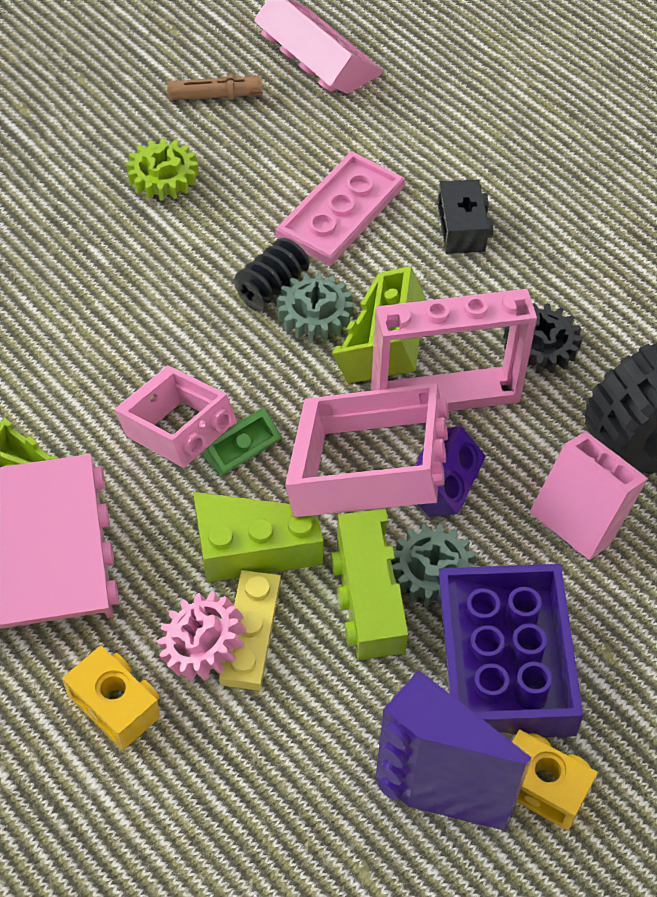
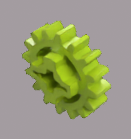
M165 138L160 140V144H155L152 140H149L148 147L145 148L138 145L137 153H130V162H126L129 185L135 186L137 194L146 191L147 199L152 198L154 194L159 196L160 201H163L165 195L168 194L173 199H176L177 192L188 193V185H195L196 176H199L195 152L190 153L188 145L179 147L178 140H174L171 144H166Z

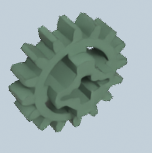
M318 272L315 278L310 279L309 275L304 273L303 280L300 282L295 278H291L290 287L282 286L281 296L277 297L278 320L284 322L285 331L295 329V337L298 339L303 334H307L310 342L314 341L315 335H320L324 341H327L328 333L332 332L339 336L341 334V326L348 327L350 317H353L354 303H352V292H346V284L344 282L336 285L335 276L333 275L325 280L322 279L321 272Z
M422 524L420 534L409 529L406 540L398 538L396 551H394L395 559L391 560L395 579H398L397 584L400 585V591L409 589V601L411 602L416 600L418 596L424 598V607H429L432 599L437 600L441 606L439 568L477 567L475 565L476 552L468 551L470 541L468 539L458 541V530L456 529L452 530L449 534L443 533V524H438L436 531H430L427 524Z

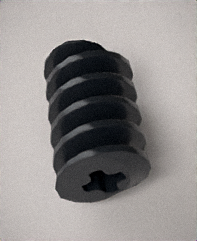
M278 238L272 246H268L262 254H259L244 269L235 274L234 284L238 295L249 308L254 311H261L265 307V303H270L274 300V295L278 296L281 294L282 286H290L291 278L298 279L301 276V272H306L309 269V257L291 239Z

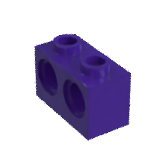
M462 426L447 428L448 439L444 441L446 462L442 463L444 485L438 486L437 503L418 504L428 517L459 513L486 458V455ZM424 448L414 466L422 465Z

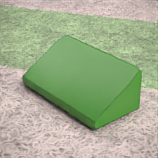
M263 407L231 426L201 454L215 471L222 476L283 438Z

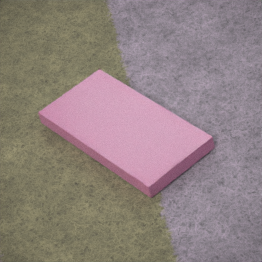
M351 151L275 229L276 238L291 239L306 254L332 266L403 189L405 178Z

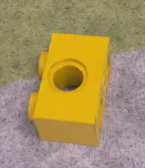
M100 645L62 677L68 697L123 751L160 718L157 702L160 697L150 683L146 680H142L139 683L130 674L132 670L118 653L111 655ZM119 690L124 692L118 699L110 700L105 698L112 691Z
M519 729L512 742L531 756L532 759L517 803L569 831L598 772L591 769L584 759L572 754L566 755L551 747V744L542 736L534 733L527 734ZM547 771L554 776L556 781L544 782L538 778L536 772Z

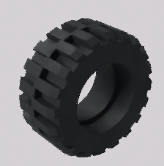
M657 343L642 346L637 353L623 358L620 361L621 364L615 369L611 368L604 375L602 383H597L593 389L592 397L588 398L585 411V424L592 436L642 474L644 472L647 474L657 472Z

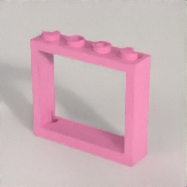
M528 289L377 306L371 391L438 383L440 399H446L449 411L520 403L537 320ZM510 326L503 367L388 381L391 340ZM399 327L400 330L390 331V328ZM508 385V389H511V391H502L501 386Z
M438 383L305 399L285 483L293 516L303 517L437 503L438 486L444 485L442 463L446 462L444 441L448 439L446 419H449L448 402H446L445 398L440 399ZM426 423L423 463L420 466L317 477L326 434Z

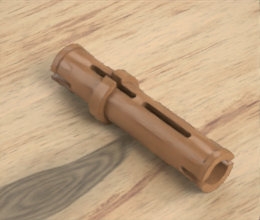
M229 74L226 78L167 80L169 101L211 98L235 100V97L263 96L261 75L233 77V74Z

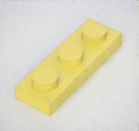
M241 570L234 606L244 617L240 622L246 627V632L238 636L244 643V646L242 648H234L231 652L236 658L234 662L227 660L222 662L223 672L220 673L219 677L221 686L261 691L281 585V575Z

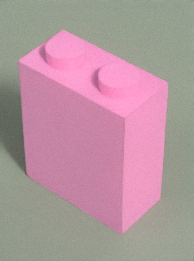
M585 431L564 444L530 513L539 519L544 526L554 531L570 544L575 551L590 560L610 546L648 478Z

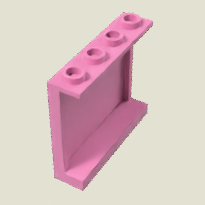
M91 454L0 467V629L105 613L107 618L114 617L112 605L119 604L116 580L109 581L108 566L114 565L112 543L111 541L105 542L103 528L110 527L107 504H100L99 490L105 489V479L102 466H95Z

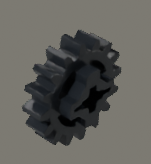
M532 303L537 320L527 367L529 365L534 366L535 373L538 374L542 367H546L550 374L554 373L556 365L565 370L569 361L575 362L578 351H580L582 337H580L581 326L573 325L575 319L573 315L562 316L564 309L561 307L554 312L551 311L550 304L548 303L545 304L544 309H538V306ZM506 326L504 330L505 350L510 326Z

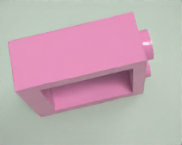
M168 365L114 409L126 437L183 468L237 422L226 393ZM180 403H184L199 411L196 416L173 435L155 426Z

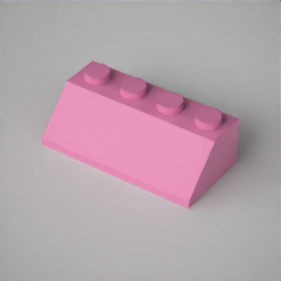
M266 0L254 19V22L263 28L261 34L275 44L278 41L282 45L280 50L285 55L294 60L297 57L301 61L299 67L312 76L317 74L320 77L318 83L330 92H334L337 89L348 94L377 78L384 71L308 7L295 0Z

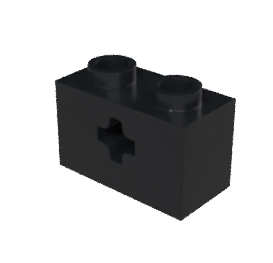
M480 180L440 181L437 207L445 254L486 252L487 239L493 237V220L491 217L487 218L486 213H488L487 193H482Z

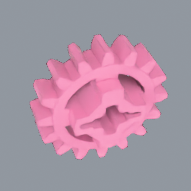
M211 592L207 599H205L198 593L195 595L194 603L189 604L184 599L181 601L182 610L179 613L176 611L168 613L173 620L170 624L161 625L160 629L166 636L157 640V644L163 649L159 654L161 659L168 664L167 666L177 676L182 674L189 681H192L196 674L203 680H207L210 670L213 668L219 674L222 673V662L225 660L234 662L236 660L231 652L234 648H242L244 646V643L238 636L246 632V627L240 622L244 618L243 615L226 596L220 599L215 592ZM185 652V653H187L190 657L183 656L182 653Z

